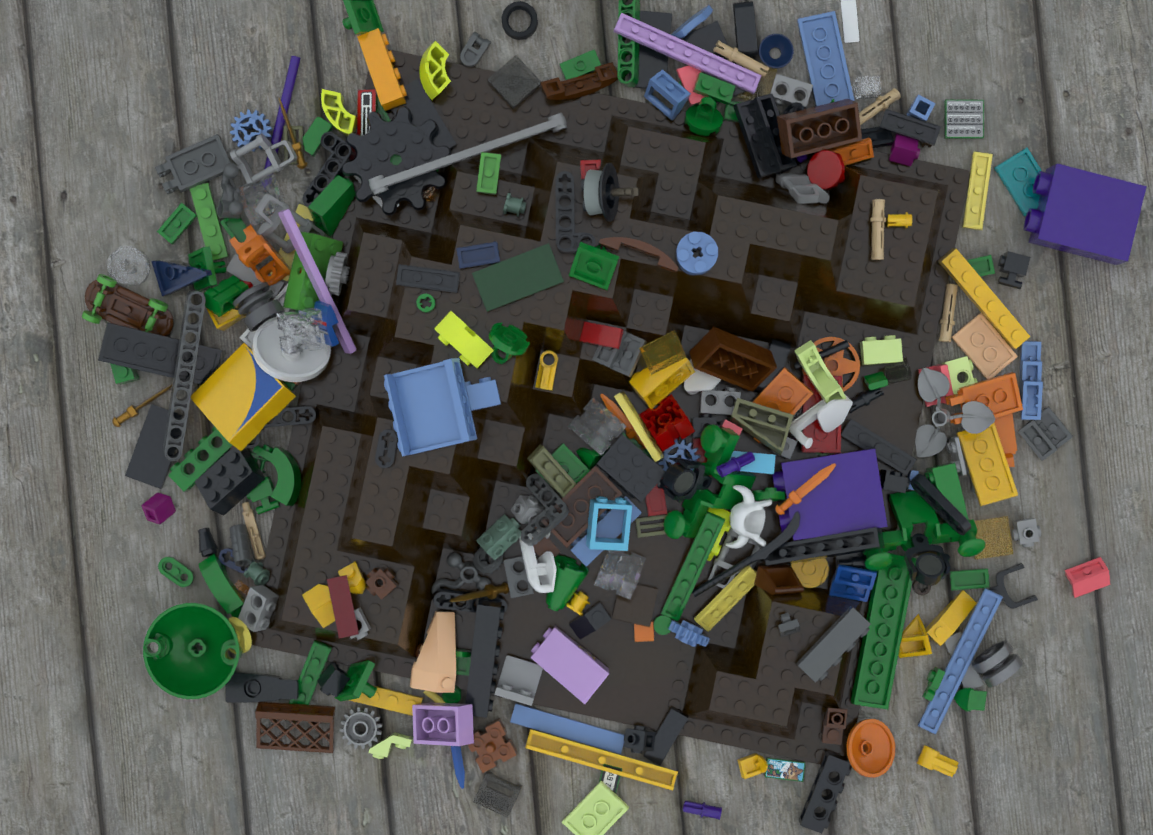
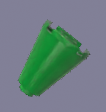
M562 555L554 556L556 565L554 591L546 595V604H548L549 609L554 611L564 609L589 572L588 567L583 563L579 566L576 564L575 559Z

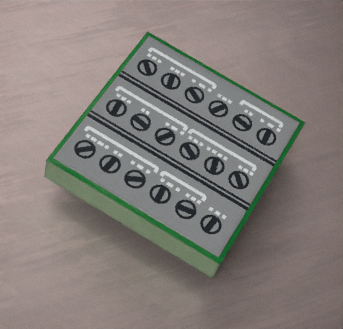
M984 100L944 101V139L984 138Z

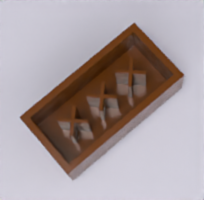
M713 327L689 351L694 369L752 392L777 368L771 350L716 327Z

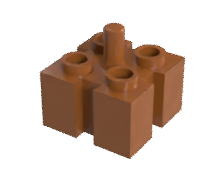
M500 718L487 724L485 727L486 731L482 733L480 729L474 731V743L468 744L471 752L477 751L478 753L475 760L482 773L494 768L497 765L496 760L501 758L505 762L517 755V750L511 738L506 740L504 737L507 731Z

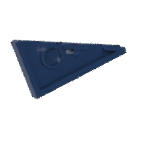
M160 260L152 261L162 296L171 295L212 275L211 270Z

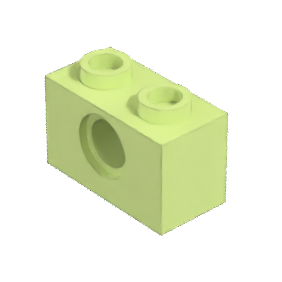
M967 356L942 363L948 365L953 394H958L957 390H960L959 388L977 383V379L973 378L972 375L974 370L971 359L968 360ZM960 372L965 375L963 383L957 380V375Z

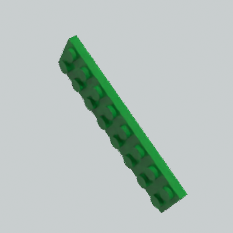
M891 554L893 561L888 567L877 571L866 618L871 625L868 627L870 630L862 639L851 703L854 705L887 710L889 708L912 586L904 556ZM912 558L914 565L917 558Z

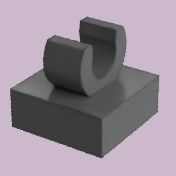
M789 613L781 615L783 624L778 625L781 637L800 631L797 619L791 621Z

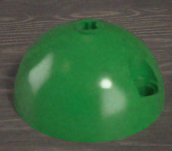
M198 603L179 604L165 610L152 622L143 644L145 667L154 683L166 693L183 699L204 698L223 688L234 674L243 653L238 635L229 619L215 608ZM152 642L158 645L157 652L151 650L150 645ZM199 643L200 646H203V649L198 651V648H195V645ZM229 648H232L236 651L235 658L229 657Z

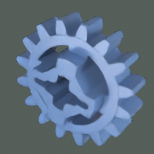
M247 110L246 115L240 112V118L234 117L237 121L236 124L231 123L234 130L230 131V134L235 135L232 140L238 142L237 146L239 148L252 142L260 134L265 135L266 138H272V135L268 132L272 131L273 128L267 126L271 123L270 120H264L266 116L263 113L259 116L257 110L253 114L250 110ZM259 121L262 123L264 130L258 127ZM253 127L257 132H251L250 134L246 131L248 129L251 130ZM239 131L244 134V141L241 139Z
M676 439L674 440L675 444L664 451L663 461H660L659 465H664L663 470L666 471L669 468L668 462H671V464L677 463L675 458L681 455L682 459L697 461L701 455L695 454L698 448L692 449V442L687 445L686 439H683L681 443ZM678 447L677 453H669L673 448ZM686 449L690 452L692 458L688 457Z
M682 620L681 623L672 621L668 628L676 633V639L693 647H696L697 644L707 647L710 640L709 637L702 634L704 629L685 620Z

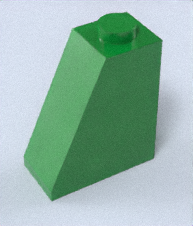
M339 175L331 181L308 207L315 226L330 237L356 193L353 182Z

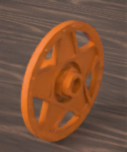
M825 337L815 341L814 344L817 346L823 342L834 341L832 344L834 346L845 340L837 337ZM850 343L848 349L852 352L855 361L843 358L844 350L822 359L832 376H842L843 392L855 383L860 372L859 356ZM855 372L851 381L843 387V374Z

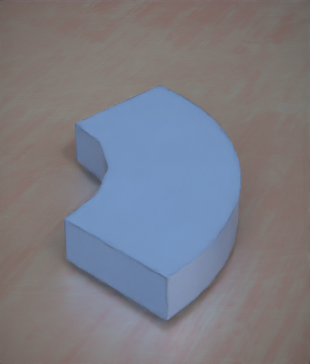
M708 5L697 12L671 35L679 39L685 37L692 29L709 17L713 12L711 6Z

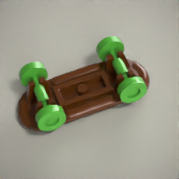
M99 274L97 280L88 285L85 292V303L89 311H83V319L95 324H100L101 319H104L113 324L163 336H168L173 330L174 319L171 312L167 309L168 304L155 298L148 299L116 284L117 281L104 274Z

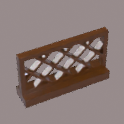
M258 702L255 711L256 748L333 753L335 707ZM261 718L269 719L273 724L267 728L261 723ZM288 720L292 725L285 729L280 722ZM307 721L311 726L304 730L299 723ZM321 722L330 723V728L324 732L318 725ZM275 726L282 731L277 737L270 731ZM294 727L302 733L297 738L289 732ZM314 728L321 734L316 739L309 734ZM267 734L272 741L270 743L261 742V737ZM286 735L292 742L284 744L279 739ZM305 736L311 743L309 745H302L299 740ZM324 737L329 742V747L321 746L318 741Z

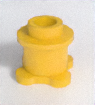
M581 591L578 594L575 592L574 597L566 606L582 616L583 609L587 604H590L588 601L589 597Z

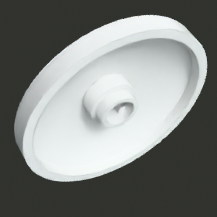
M284 315L265 321L257 329L253 338L252 352L259 367L270 376L287 382H303L313 379L323 372L329 362L331 346L320 342L315 323L298 316Z

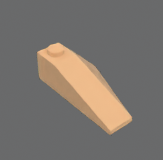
M435 611L427 630L425 642L419 649L420 654L412 666L410 687L436 693H454L456 681L455 612Z

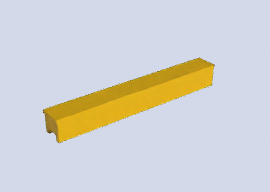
M530 729L525 746L526 749L672 791L678 771ZM603 764L622 768V772L604 767Z

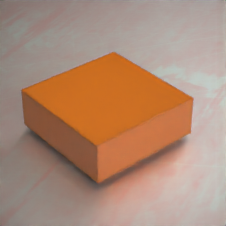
M651 621L650 627L634 624L635 642L654 641L653 621Z

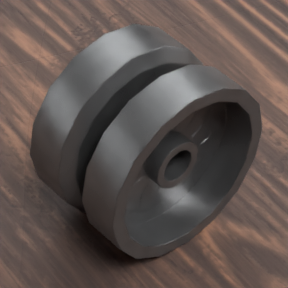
M1007 640L992 645L972 663L977 673H984L982 680L990 688L1007 680L1023 665L1022 660L1017 654H1011L1012 647Z

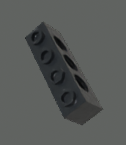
M829 750L826 751L800 815V826L821 834L824 828H828L830 813L835 811L838 801L836 798L838 793H842L845 785L843 783L845 776H849L852 766L847 757ZM832 771L838 772L835 778H829V774ZM830 789L831 793L829 795L823 796L821 794L823 790ZM817 807L824 808L821 813H815L814 811Z

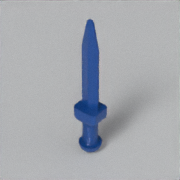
M451 746L455 775L461 789H463L465 771L461 747Z

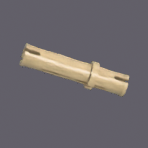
M720 40L717 41L716 47L713 49V52L728 58V61H733L750 71L762 75V78L766 76V71L769 70L768 66L739 52L738 48H732L722 43Z
M893 88L884 96L876 98L874 103L859 112L860 125L879 112L885 111L889 108V105L901 98L899 91Z
M884 199L872 200V217L870 218V222H872L871 260H884V222H886Z
M946 284L943 314L939 322L941 324L940 342H951L952 326L955 325L953 319L958 285Z

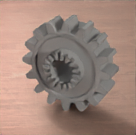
M336 252V256L331 255L325 279V284L330 294L339 296L342 285L347 283L349 267L346 266V253Z
M358 706L357 711L353 708L350 709L351 715L346 713L344 717L347 720H342L340 723L344 725L340 729V732L345 734L342 739L347 738V745L352 743L355 749L358 745H361L362 749H365L366 744L371 747L373 745L372 740L375 742L379 740L376 735L382 734V731L378 730V728L383 726V723H378L381 717L374 716L375 710L371 713L368 712L369 707L362 710L361 706ZM358 723H363L366 726L365 732L358 731Z

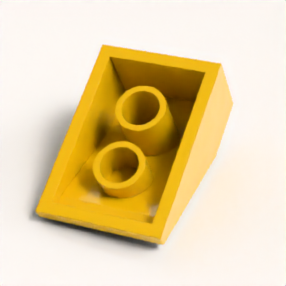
M687 357L645 368L641 372L638 371L632 376L629 383L639 397L652 409L695 371Z

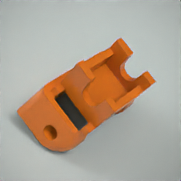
M251 224L243 230L246 235L244 242L240 243L235 237L229 240L236 250L239 260L255 272L256 278L261 283L267 282L271 286L278 283L288 274L290 275L291 269L263 235H259ZM268 256L273 258L272 261L261 269L257 270L255 267Z

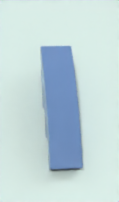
M1025 341L1020 346V398L1023 407L1020 413L1021 419L1041 420L1043 382L1041 381V341Z

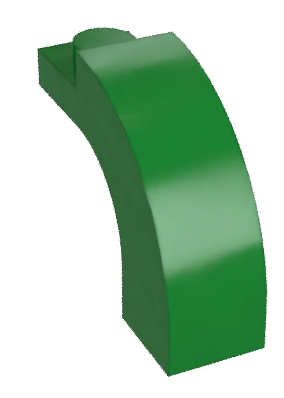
M263 444V446L257 445L252 452L270 461L277 470L278 480L271 497L286 506H294L301 488V473L296 460L284 448H273L267 444Z
M213 554L198 564L200 571L227 614L230 613L233 617L238 618L245 599L230 580L225 565Z

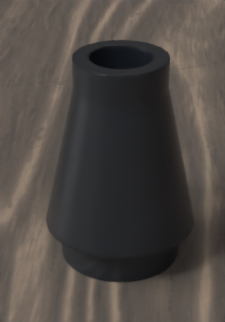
M199 529V553H201L202 557L216 555L218 547L210 529Z

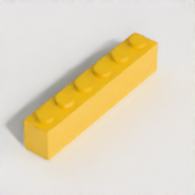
M952 248L938 260L941 266L1011 348L1017 349L1031 337L956 248Z

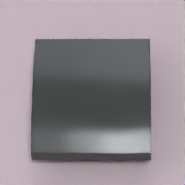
M623 330L619 349L598 345L592 360L631 378L647 341Z
M1049 406L1041 411V420H1030L1018 430L1019 434L1041 461L1058 450L1057 448L1073 437Z

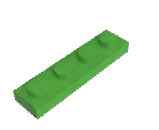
M205 183L191 188L190 192L205 247L210 246L213 261L229 257L220 221L216 214L210 184Z

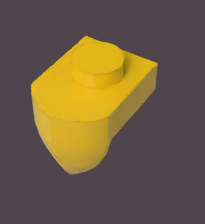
M356 562L338 571L340 576L347 575L350 593L363 594L366 583Z
M757 753L737 760L743 779L765 773L768 768L765 758Z

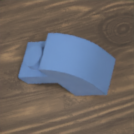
M917 95L906 115L926 122L936 103Z

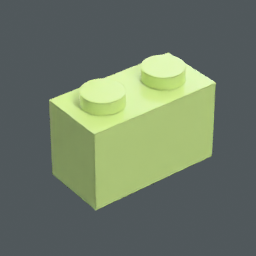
M896 335L884 336V340H877L876 337H866L865 341L860 342L862 365L903 362L901 338L896 339Z

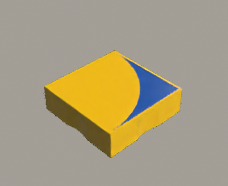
M243 343L191 395V400L225 439L242 451L261 432L263 427L272 418L277 416L296 395L282 380L276 379L263 371L255 361L252 349Z

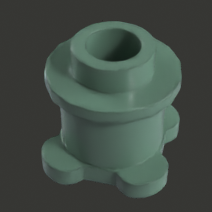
M508 193L503 209L504 214L510 212L517 214V217H519L520 213L524 214L527 204L523 202L524 198L512 197L511 193Z
M253 561L247 571L244 572V576L246 578L250 577L254 584L258 586L268 582L270 572L267 569H263L264 564L262 562L257 563Z

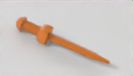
M601 394L600 396L606 408L626 430V436L629 439L634 438L645 449L646 447L626 415L611 399Z
M836 464L825 467L796 491H791L787 500L780 506L776 505V512L779 515L785 514L784 511L790 506L799 504L805 495L830 475Z

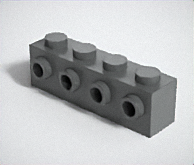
M850 606L804 654L796 665L815 683L817 680L822 681L828 674L827 670L831 666L835 667L842 660L840 656L845 651L849 652L856 645L854 641L859 636L862 638L870 630L868 627L871 624L856 609Z

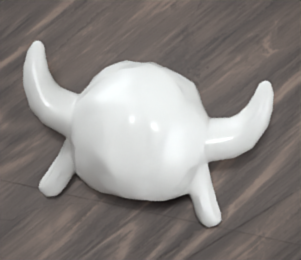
M742 485L733 486L743 496V501L734 505L729 516L731 528L738 534V538L736 541L726 543L725 545L734 549L742 548L751 538L765 547L766 541L760 537L765 522L764 507L770 506L772 500L755 502L754 495L750 489Z

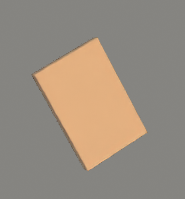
M979 313L951 337L968 359H971L973 365L986 380L993 378L1018 357L982 313Z

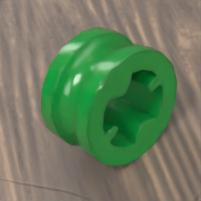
M427 293L420 295L416 301L418 309L425 313L431 312L436 305L435 299ZM430 298L431 306H426L425 309L422 308L421 300Z

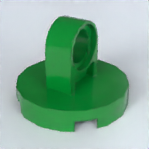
M704 97L698 105L688 108L684 123L690 126L689 130L691 132L709 136L712 132L716 134L720 131L723 124V116L716 109V102L710 97Z
M496 323L489 332V339L494 345V351L491 355L493 360L499 364L508 361L512 355L524 354L530 345V342L526 341L527 335L519 328L510 324L508 327L502 326L503 323ZM498 349L506 353L505 358L499 356Z

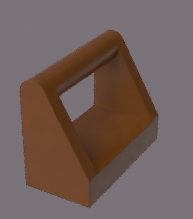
M788 565L758 566L754 585L771 595L803 593L804 587L792 567Z

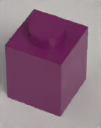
M896 134L894 143L891 146L889 160L911 166L913 160H917L920 154L918 140Z

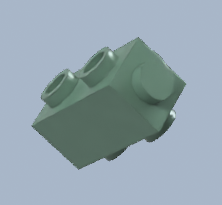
M504 514L476 541L491 558L496 560L521 537V531L518 529L521 525L513 517L509 519Z

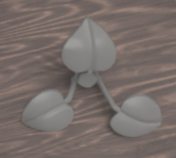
M923 368L919 374L918 391L926 402H933L937 399L936 412L932 415V421L937 428L930 424L918 428L915 438L917 457H930L945 448L947 436L939 430L940 426L948 423L950 419L962 418V427L972 434L985 431L995 422V416L990 408L978 401L965 403L962 407L963 414L950 415L948 410L941 409L940 397L948 393L950 383L943 373L928 368Z

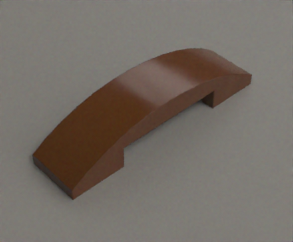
M613 62L595 67L593 73L560 81L559 77L543 81L541 82V87L546 98L550 100L577 98L599 91L617 81V70Z
M609 237L599 241V245L602 247L604 246L616 252L619 251L620 245L654 256L659 258L657 267L674 273L678 270V266L669 256L646 242L626 237Z

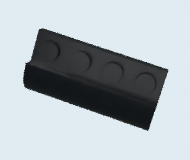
M773 94L759 96L753 100L736 103L733 106L757 178L769 175L771 177L797 166L795 158H789L782 154L777 116H780Z

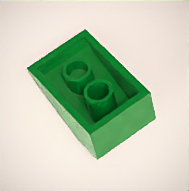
M945 463L926 468L924 477L969 520L955 463Z

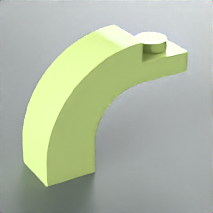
M811 340L794 350L803 370L826 404L834 399H846L841 386L827 369L815 344Z

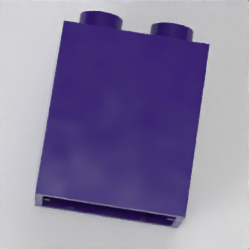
M1057 163L1047 168L1046 172L1039 171L1033 185V193L1040 195L1039 205L1037 209L1030 208L1024 221V231L1031 232L1028 243L1114 265L1128 262L1147 186Z
M875 448L782 462V471L774 472L773 481L774 488H777V491L785 492L787 499L791 491H796L820 470L834 463L836 467L824 481L805 495L799 504H793L784 511L785 514L779 515L781 531L783 532L787 528L797 511L800 514V523L793 535V540L874 527H888Z

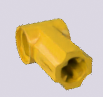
M545 351L540 356L536 388L553 389L558 363V355L554 351ZM546 354L554 356L555 361L552 365H547L544 362Z
M925 745L917 761V764L927 769H934L950 777H953L956 773L959 763Z

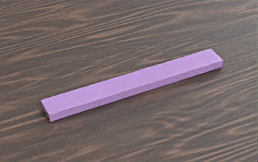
M623 13L620 14L613 31L715 78L735 85L751 94L755 93L762 76Z
M290 209L278 212L319 300L330 304L339 323L332 327L344 352L351 354L357 351Z

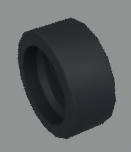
M518 1L509 4L501 17L505 33L513 39H527L537 29V13L526 2ZM524 10L530 15L531 24L527 30L517 32L510 27L508 19L512 12Z

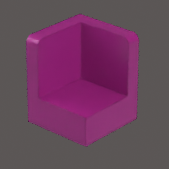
M156 493L141 505L147 521L159 525L176 512L171 497L161 493Z

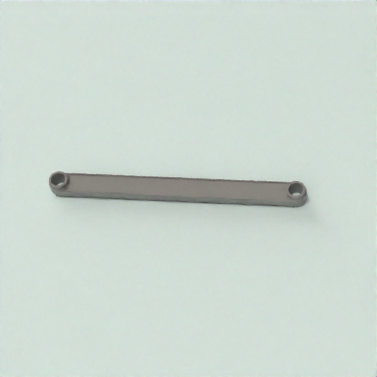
M559 113L549 117L547 122L385 178L383 175L369 179V186L373 194L376 195L387 191L388 186L480 155L481 152L486 153L552 130L553 133L567 128L565 116Z

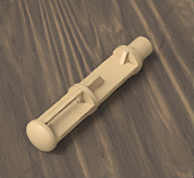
M249 502L242 503V515L255 559L262 560L266 557L253 513L254 511L251 509Z

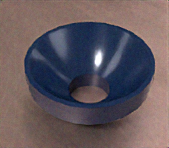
M782 34L768 35L759 46L760 59L769 68H783L793 58V44L788 37ZM773 48L780 50L781 56L777 59H773L769 54Z

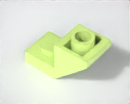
M394 732L371 746L369 753L373 754L372 756L375 758L384 759V757L389 756L392 743H395V747L406 749V747L411 746L413 737Z

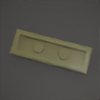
M539 445L527 458L561 497L564 498L576 485L574 480L543 445Z

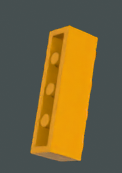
M378 28L357 36L383 109L387 111L405 104L407 92L404 85L400 86L398 79H401L398 68L393 66L392 62H395L392 51L387 49L386 45H389L386 34H382Z

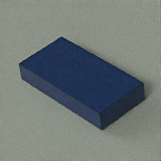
M497 241L456 248L460 269L500 262Z

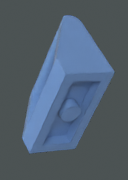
M662 69L650 79L644 97L673 121L689 99L691 93ZM654 90L674 105L672 110L652 94Z

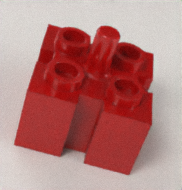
M672 394L659 402L660 406L657 408H648L639 414L662 452L675 444L674 440H679V437L684 439L695 432L688 417Z

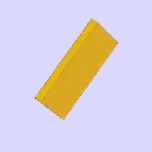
M995 423L978 434H972L966 430L957 432L956 435L959 437L961 450L980 507L1018 496Z

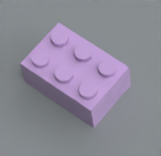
M426 702L412 705L414 744L463 746L474 743L472 704Z

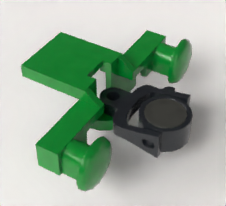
M715 424L705 427L700 440L702 448L706 451L704 456L708 459L707 462L700 463L699 461L678 458L677 463L672 464L664 473L663 479L658 482L657 487L659 489L662 488L664 493L672 500L681 503L685 499L682 505L685 509L683 515L681 512L674 510L669 512L664 519V531L669 538L678 539L682 535L685 538H695L709 507L731 510L734 505L743 501L742 494L735 490L733 486L742 485L751 490L756 479L754 474L735 471L722 478L717 472L718 465L730 460L740 437L733 430L719 428ZM710 475L723 484L719 496L707 489L712 483Z
M916 491L889 495V501L900 530L882 532L885 548L864 551L863 553L867 557L865 567L871 571H878L888 567L893 561V556L887 552L896 550L897 546H901L905 551L904 559L911 581L916 579L923 585L933 586L938 584L941 579H944L949 574L951 568L949 563L950 556L944 553L941 546L933 544L958 541L960 545L958 553L963 557H972L984 550L985 541L976 538L978 529L974 519L968 520L971 524V529L965 535H960L948 523L939 524L935 510ZM925 523L924 533H917L911 537L913 524ZM919 556L914 565L912 558Z

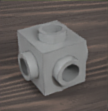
M522 495L518 497L511 508L515 519L522 524L531 523L545 510V507L536 497Z
M1035 518L1012 521L1014 529L1011 530V534L1016 544H1022V547L1034 546V542H1039L1041 529L1037 525Z

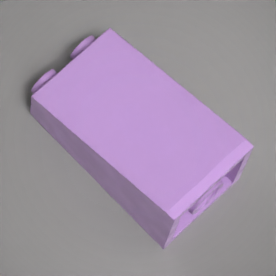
M557 626L553 629L549 627L543 635L545 638L541 644L537 642L532 648L531 652L533 654L531 659L582 703L586 704L609 675V668Z

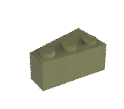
M737 398L730 421L743 428L744 431L781 456L794 415Z

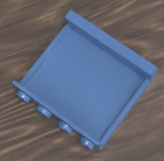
M451 358L443 362L384 375V387L389 396L388 405L394 418L393 428L397 432V445L402 456L477 440L459 358Z

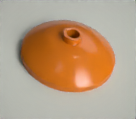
M864 719L851 729L846 749L853 769L860 775L871 778L879 777L886 773L895 757V741L890 729L883 722L876 719Z

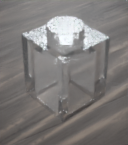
M880 75L857 76L855 82H852V91L856 99L878 98L881 95Z

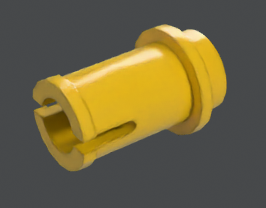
M908 212L905 214H887V227L905 226V228H908V226H912V214H908Z

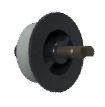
M606 163L602 171L588 170L585 179L581 180V190L584 191V212H588L589 215L603 214L607 221H613L616 217L619 196H639V188H619L617 172L612 163Z

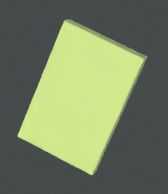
M600 781L562 820V823L575 835H604L629 809V806L605 783Z

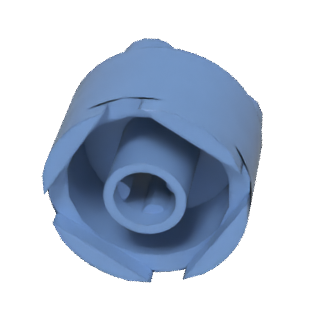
M691 232L685 235L676 248L678 266L682 271L690 275H701L708 272L718 258L716 242L711 236L703 232ZM699 249L702 257L697 256L694 258L692 250L696 251Z

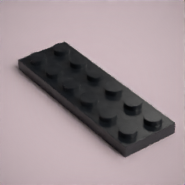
M107 322L98 361L174 378L179 339ZM199 344L193 383L202 385L218 369L222 353L221 349ZM184 352L182 360L189 361L192 357L191 352ZM182 371L179 374L180 380H186L189 377L188 371Z

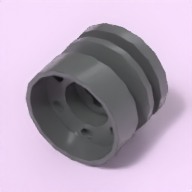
M267 282L247 289L233 302L235 308H240L238 310L240 315L249 313L243 321L251 332L256 331L265 321L281 316L285 312L278 299L268 301L274 295V292L272 290L268 291L270 286Z

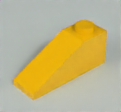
M962 590L925 628L928 636L937 645L941 646L956 631L977 602Z

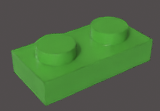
M481 152L477 193L497 194L501 154Z

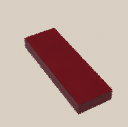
M347 575L328 578L327 583L339 639L358 635L359 632Z

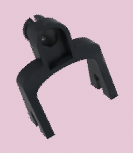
M1022 563L998 572L996 574L997 585L988 588L1003 596L1001 601L1004 600L1005 604L1011 609L1038 600L1037 596L1032 595L1014 602L1006 591L1004 576L1025 568Z

